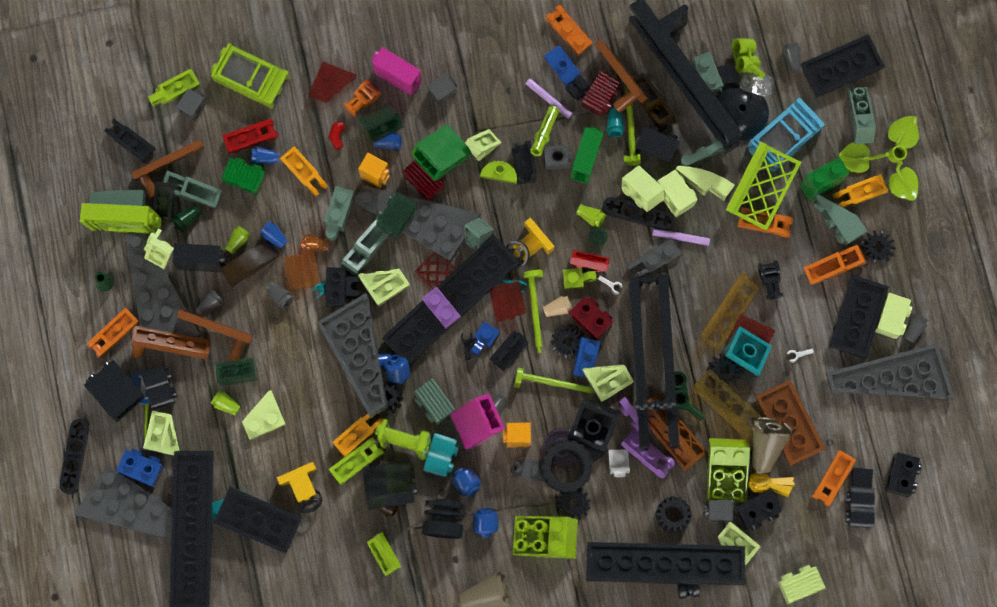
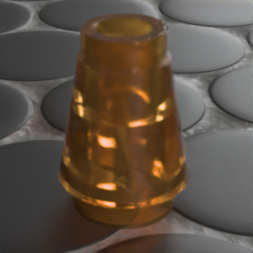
M307 233V235H302L300 250H305V252L328 251L329 240Z

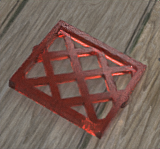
M435 252L425 259L414 271L432 290L434 287L430 283H436V286H438L439 283L444 281L439 280V274H446L447 278L448 274L456 270L442 256L440 257L445 262H439L440 255ZM433 256H437V262H430V259ZM427 265V271H420L421 267ZM429 265H436V271H429ZM439 265H446V271H439ZM448 265H449L454 271H448ZM421 274H427V280ZM429 274H436V280H429Z

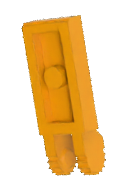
M295 146L280 158L314 196L319 195L318 190L311 184L314 179L317 180L322 188L326 189L328 187L326 182L319 176L318 171Z
M879 174L847 186L844 190L836 192L832 196L834 199H839L848 194L850 200L839 203L840 207L846 208L888 192V188L882 175Z
M367 413L332 443L346 457L374 433L378 424H382L383 418L378 419L370 427L366 422L373 417H370Z

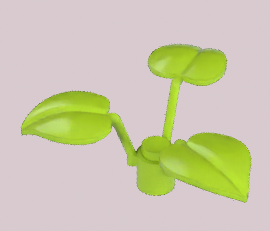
M916 116L900 118L890 125L888 138L892 142H896L895 147L884 154L869 157V148L865 144H855L854 142L848 144L839 153L838 157L842 159L846 168L853 173L867 171L870 166L869 160L888 157L891 162L897 163V173L892 174L888 180L889 190L896 197L910 201L916 200L919 188L916 173L909 167H905L900 171V166L903 164L902 160L907 156L906 149L914 147L919 139Z

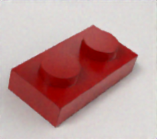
M573 250L570 264L577 268L587 267L596 272H607L610 258Z

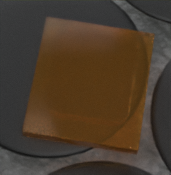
M314 252L284 257L290 291L314 287L320 283Z

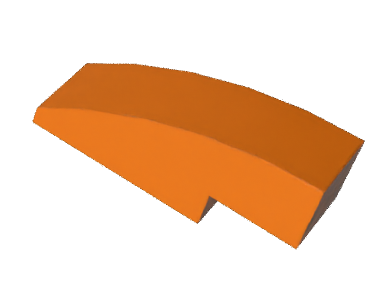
M855 245L803 268L810 284L813 285L864 265L866 260L860 247Z

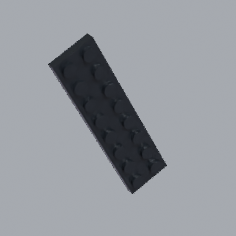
M493 235L437 288L458 314L463 317L518 266L520 261ZM422 300L386 333L382 340L396 355L406 358L410 366L456 322L445 329Z
M174 451L170 607H210L214 451Z
M587 542L586 581L745 586V546Z

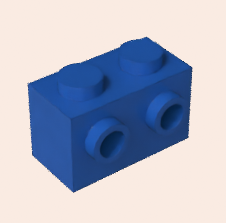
M133 448L132 451L125 450L116 471L155 488L164 469V466L160 464L161 460L150 456L149 459L142 456L143 452Z

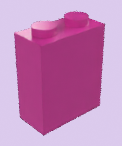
M383 47L380 51L374 53L371 59L374 74L412 97L422 82L421 70Z
M490 394L474 398L450 414L465 450L479 446L505 430Z

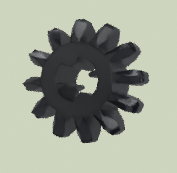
M385 382L384 386L385 395L389 399L387 401L388 408L383 410L386 416L389 415V411L395 414L396 408H401L402 404L400 402L403 401V396L400 395L401 389L395 390V384L388 387V382Z

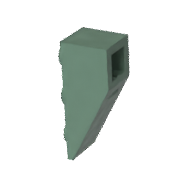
M867 87L848 88L854 143H874L876 125Z
M820 195L815 197V209L824 215L826 225L830 229L833 228L836 233L835 237L840 244H844L847 247L866 234L867 229L857 215Z
M481 218L466 223L464 225L465 240H467L465 243L472 249H479L493 236L494 229Z

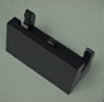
M530 140L525 141L523 145L515 143L513 148H511L517 174V185L536 182L537 176L533 154L530 151Z

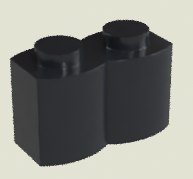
M164 365L141 371L153 410L176 403L174 398L178 396L175 387H171L169 380L172 379L169 368L165 369Z
M850 487L849 491L845 493V503H849V511H845V522L848 523V527L873 528L875 522V488Z

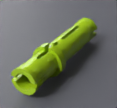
M555 106L548 107L541 127L534 136L535 141L530 151L535 156H541L545 144L549 142L550 132L560 112Z

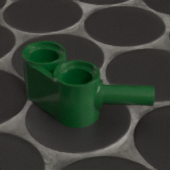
M675 371V377L682 379V384L676 385V396H682L685 399L684 404H677V410L686 409L701 421L705 415L690 404L686 375L681 371Z

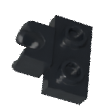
M326 267L325 306L343 307L345 306V298H358L360 292L352 290L351 285H357L360 278L345 277L346 268Z

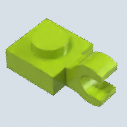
M582 268L563 270L565 290L584 288L583 282L597 281L596 271L582 273Z

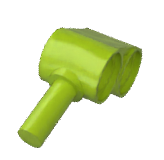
M752 38L734 39L731 49L734 55L736 71L739 73H753L758 78L763 79L765 73L759 69L760 60L757 56H752L756 51L755 40Z

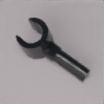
M471 332L468 340L463 338V333L461 334V342L464 344L466 360H470V344L473 340Z

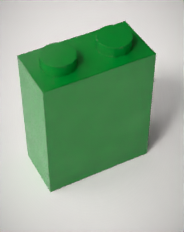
M447 124L416 143L410 154L430 177L437 181L466 162L472 152Z
M585 127L570 179L589 184L604 132H600L599 128Z
M838 157L808 173L800 187L809 202H811L817 195L822 196L842 185L849 175V171L842 159Z

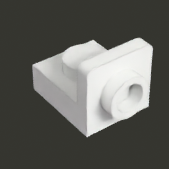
M626 449L609 450L610 474H614V477H626V474L630 473L628 451Z

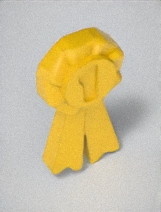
M757 472L750 474L748 479V486L755 493L763 494L772 489L773 492L785 497H789L795 483L793 482L794 477L771 479L767 473L760 474Z

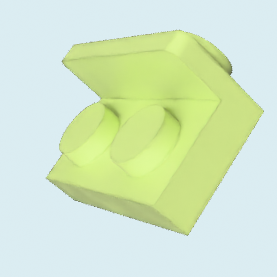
M158 228L155 234L152 232L144 248V251H146L144 259L165 269L174 248L166 241L158 240L162 231Z

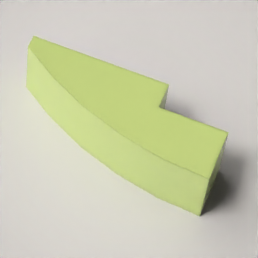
M677 166L676 171L683 175L686 183L704 196L708 191H711L725 201L735 187L727 179L703 169L688 166Z

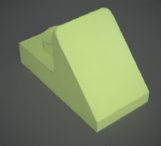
M488 129L468 138L465 144L469 147L475 158L480 161L498 147L501 142Z

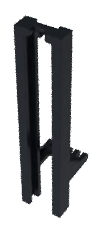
M637 0L630 4L629 8L634 16H630L629 21L715 138L721 143L726 153L740 146L738 137L742 135V131L673 40L676 33L687 25L688 6L682 5L659 20L645 0Z
M668 274L655 277H629L637 395L635 405L638 415L640 451H649L648 448H650L648 411L667 409L669 446H672V449H680ZM652 282H656V285L659 286L666 399H663V401L656 399V401L651 400V402H648L646 395L640 287H643V283L649 285Z

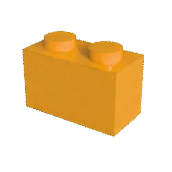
M370 153L366 154L358 168L360 178L381 189L382 185L388 183L391 176L389 175L388 163Z
M507 423V428L503 430V443H507V448L530 447V423Z

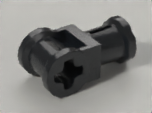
M778 260L763 265L758 263V273L762 286L766 285V299L773 300L783 297L779 287L781 277Z

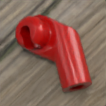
M342 122L333 123L329 132V139L335 150H340L344 147L339 138L340 133L345 130V125Z

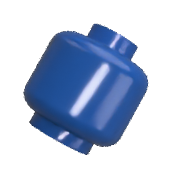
M393 355L384 363V372L388 382L401 385L410 377L411 372L406 358Z
M462 467L454 472L455 477L452 480V484L461 496L470 497L480 490L481 480L472 468L464 469Z
M492 508L478 509L473 515L474 532L481 534L483 538L492 537V533L499 530L498 514Z

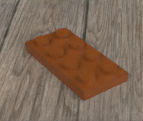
M791 380L755 396L766 418L776 419L777 424L782 425L785 423L792 429L791 437L782 451L789 466L825 450Z

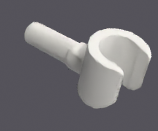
M601 275L598 277V280L611 288V292L614 295H619V292L614 290V286L623 288L620 282L613 283Z
M813 349L799 352L790 350L787 355L794 353L796 358L789 360V362H796L799 357L812 354L814 351Z

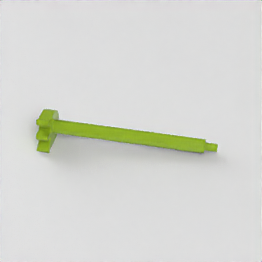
M631 103L626 108L630 156L624 155L623 159L626 165L636 166L641 164L640 154L636 155L633 103Z
M539 269L525 271L523 275L524 279L529 281L535 346L538 353H542L535 278L543 277V270Z
M519 367L514 383L515 388H520L521 380L523 379L590 394L595 393L592 387L523 373L524 368Z

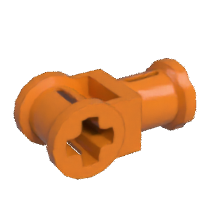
M369 79L360 84L354 92V97L348 103L345 102L343 104L353 117L356 116V112L363 106L367 108L382 94L380 90L377 91L370 84L371 81Z

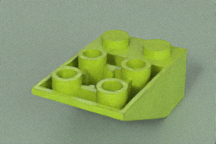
M709 438L707 501L733 500V502H746L750 446L747 439Z
M515 516L513 555L576 559L578 520L570 517Z

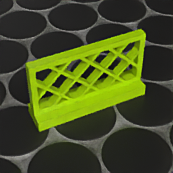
M760 141L726 211L767 231L801 162ZM768 151L776 154L778 162L770 165L767 164L765 157ZM786 161L795 163L794 170L785 174L782 163ZM779 164L783 175L772 178L769 167ZM766 168L770 179L759 182L757 173L759 170ZM784 177L785 187L776 191L773 180ZM771 181L774 192L763 195L760 184ZM758 185L761 196L750 199L749 189ZM775 194L777 199L776 205L767 208L764 197ZM747 195L748 200L743 202L744 198ZM762 198L765 209L754 212L751 201ZM749 202L752 213L748 215L739 213L740 206ZM773 209L770 215L768 210ZM766 211L769 218L766 225L759 223L755 214Z

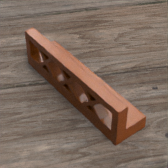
M658 393L647 401L651 402V400L655 401L656 399L663 401L664 398ZM667 409L648 411V427L684 471L708 453L679 416L680 449H672V446H669ZM680 432L686 436V439L680 435ZM692 447L696 448V450L700 453L698 456L692 450Z

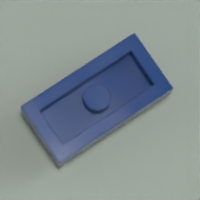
M580 337L572 375L586 378L582 369L595 367L600 341Z

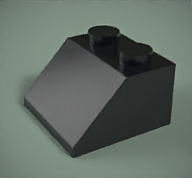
M585 398L581 402L568 438L605 452L621 412Z

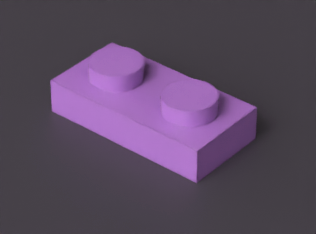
M437 286L422 298L445 329L461 318Z
M624 397L619 401L622 405L619 409L625 417L630 415L633 419V422H631L632 426L639 432L637 411Z

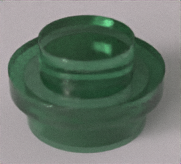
M600 227L593 228L588 235L589 242L594 246L604 245L607 241L606 231Z

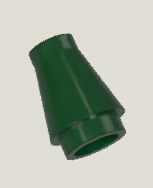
M194 205L175 215L172 222L180 232L187 231L198 216L201 215V212Z
M98 272L95 275V285L100 291H109L114 285V278L108 273Z

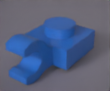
M484 321L473 337L477 342L472 347L471 353L478 356L484 346L490 349L500 331Z

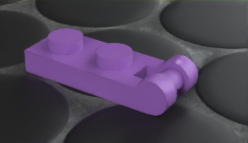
M634 429L621 443L627 451L660 478H664L668 474V470L675 466V461L671 457H666L651 443L650 448H648L649 451H640L639 433Z

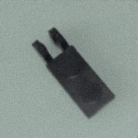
M113 119L111 121L113 125L121 130L119 134L116 135L108 128L104 132L113 138L117 144L145 163L156 148L128 126H124L116 119Z

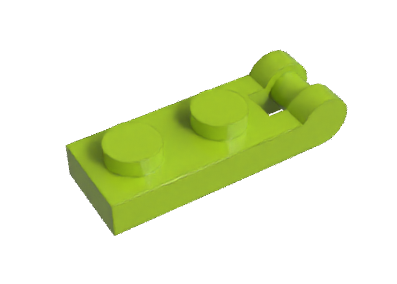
M373 437L329 469L340 485L360 472L362 467L368 466L384 454V451L375 444L376 441ZM368 448L372 452L370 456H367V454L364 452Z

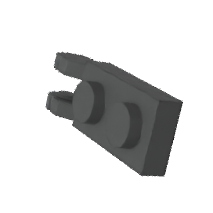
M671 238L640 256L639 259L630 263L627 267L629 270H633L642 264L645 269L633 276L641 278L680 257L682 253Z

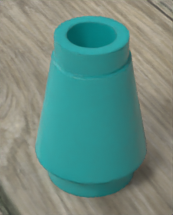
M611 108L609 110L606 131L611 137H620L625 130L622 115L616 108Z

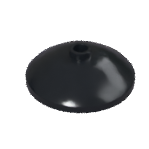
M735 85L723 90L717 96L719 102L742 131V135L738 137V140L751 139L765 128L769 117V108L763 95L756 89L745 85ZM743 106L745 111H740L739 107Z

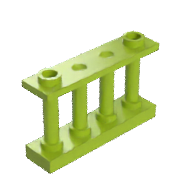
M383 419L382 424H378L375 434L378 435L379 443L383 449H386L387 443L416 451L419 460L426 461L432 443L430 433L422 431L421 435L414 436L390 429L388 420Z

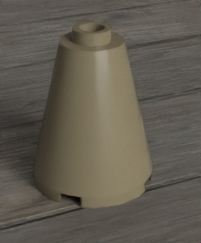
M766 417L757 418V422L754 421L752 467L757 473L766 474L773 468L792 434V429L787 424L783 423L780 425L777 424L776 419Z
M498 571L459 594V599H457L458 607H513L514 601L509 583L506 584L503 580L506 578L504 572Z

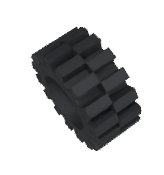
M667 497L657 507L656 521H658V525L664 531L677 533L685 529L691 521V507L687 504V501L682 500L680 497ZM671 507H676L681 512V518L677 522H671L666 517V511Z

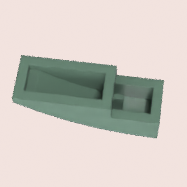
M170 171L165 172L162 180L164 183L175 184L176 197L216 208L222 192L220 189Z
M143 190L90 193L89 203L145 206L146 194Z
M377 218L355 242L354 247L342 260L341 267L346 268L347 272L357 277L384 243L393 228Z

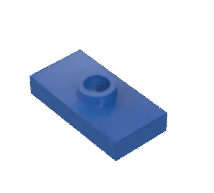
M560 45L544 55L546 61L565 86L574 82V78L578 74L581 76L579 70Z

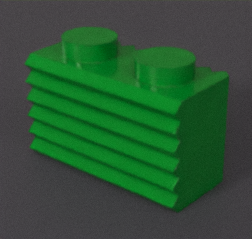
M229 158L221 180L223 183L258 196L265 181L266 173L263 171L264 168L259 165L253 164V166H250L241 158Z

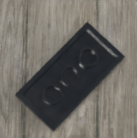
M869 34L802 62L800 65L816 98L885 68Z
M852 274L829 344L830 348L863 359L867 358L889 286Z
M229 486L214 523L278 551L287 553L302 517Z

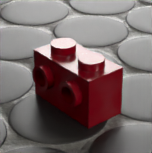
M585 296L569 312V316L594 340L598 341L613 325V318L607 311L604 310L602 312L598 308L599 304L593 298Z

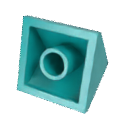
M739 326L723 351L726 357L759 376L772 346Z

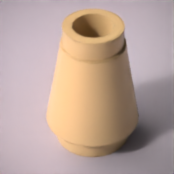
M561 296L543 306L546 317L569 314V311L572 310V305L568 296Z

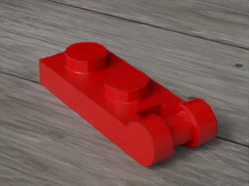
M273 119L222 135L228 153L232 154L263 142L277 139L279 136L277 131L274 130L273 126L275 124ZM266 129L267 133L262 135L261 130Z

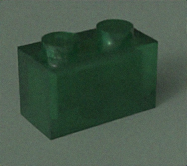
M391 102L357 118L370 144L404 128L400 116Z
M398 192L395 196H390L386 203L387 208L384 212L380 211L376 217L377 228L394 239L398 238L417 210L416 203Z
M254 358L215 364L216 378L219 386L258 381Z

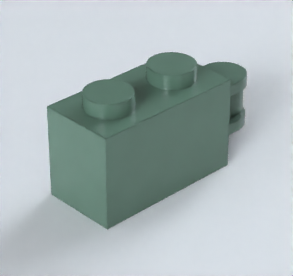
M335 186L324 219L325 226L327 227L325 234L328 240L334 241L337 239L339 231L344 232L355 199L354 191Z

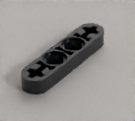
M614 197L606 198L602 205L603 212L608 216L651 228L669 231L675 223L672 214L653 208L648 211L653 215V219L649 222L645 221L642 215L647 211L638 207L636 203ZM610 202H613L614 207L619 208L620 204L623 206L621 208V213L619 214V209L613 208L612 211H609L608 206L606 205H609ZM632 207L635 213L633 216H626L624 209ZM656 214L659 215L658 219L664 220L665 217L669 218L668 221L671 222V224H667V226H664L663 222L659 220L657 221V224H654L656 220Z
M76 419L70 425L59 483L61 491L68 495L74 494L78 490L89 434V425L82 419ZM80 423L84 427V430H80L79 434L80 437H83V440L73 438V435H78L75 426H79ZM74 442H80L81 450L79 452L71 450V445ZM76 461L78 464L77 469L73 472L69 471L67 468L68 463ZM66 473L76 475V478L71 477V483L74 484V487H71L69 491L64 487L70 478L66 476Z

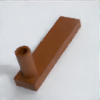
M601 39L596 42L597 48L629 88V91L613 104L617 111L621 113L636 99L641 103L648 99L608 45Z
M199 139L131 172L135 181L140 180L148 198H154L155 185L150 175L204 149Z
M180 309L177 314V318L235 338L228 360L235 363L240 362L246 343L250 344L254 336Z
M134 326L131 338V345H133L131 354L134 358L139 359L143 356L145 348L208 359L210 340Z

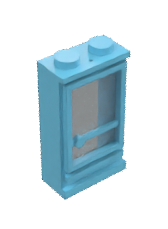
M799 97L749 141L748 150L754 155L761 141L792 157L823 130L825 123ZM768 151L765 157L767 164L770 165L778 162L776 154ZM780 165L771 166L769 170L774 173L780 168Z

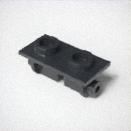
M514 330L489 359L501 370L505 371L529 342L524 339L521 333H517Z

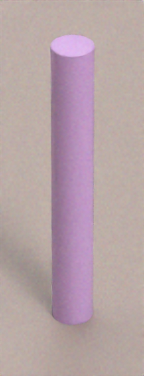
M531 78L526 82L528 87L551 106L557 107L560 113L567 119L572 117L573 113Z
M657 228L653 229V236L709 246L710 238Z

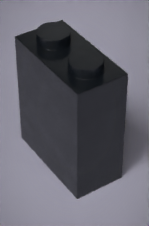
M174 243L172 262L178 270L220 272L219 269L228 264V256H225L221 246Z
M114 360L106 362L101 367V371L96 375L92 374L89 376L84 384L85 388L115 422L122 419L146 398Z
M409 460L362 467L368 510L415 503L414 495L418 493L416 482L412 483V479H415L414 467L410 468Z

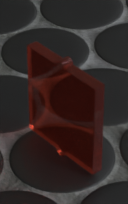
M519 281L502 284L500 287L490 291L497 322L507 319L513 320L514 317L527 313Z

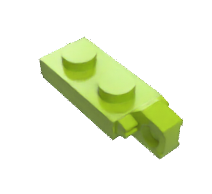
M189 69L158 85V88L155 89L156 93L148 96V99L152 106L161 102L163 105L168 104L183 96L188 88L193 91L201 85L193 70Z

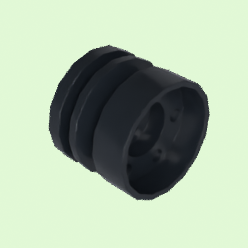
M449 499L426 500L425 506L433 508V510H424V514L431 516L432 520L423 521L422 535L446 539H462L464 525L455 523V519H463L465 517L464 514L457 513L456 511H465L466 505Z

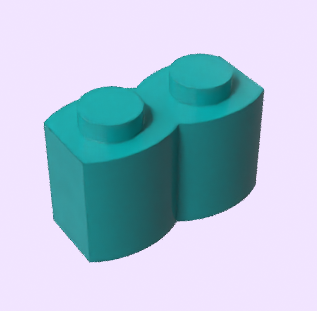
M435 433L423 471L446 478L447 474L451 475L454 466L451 460L453 456H457L460 446L456 444L457 440Z

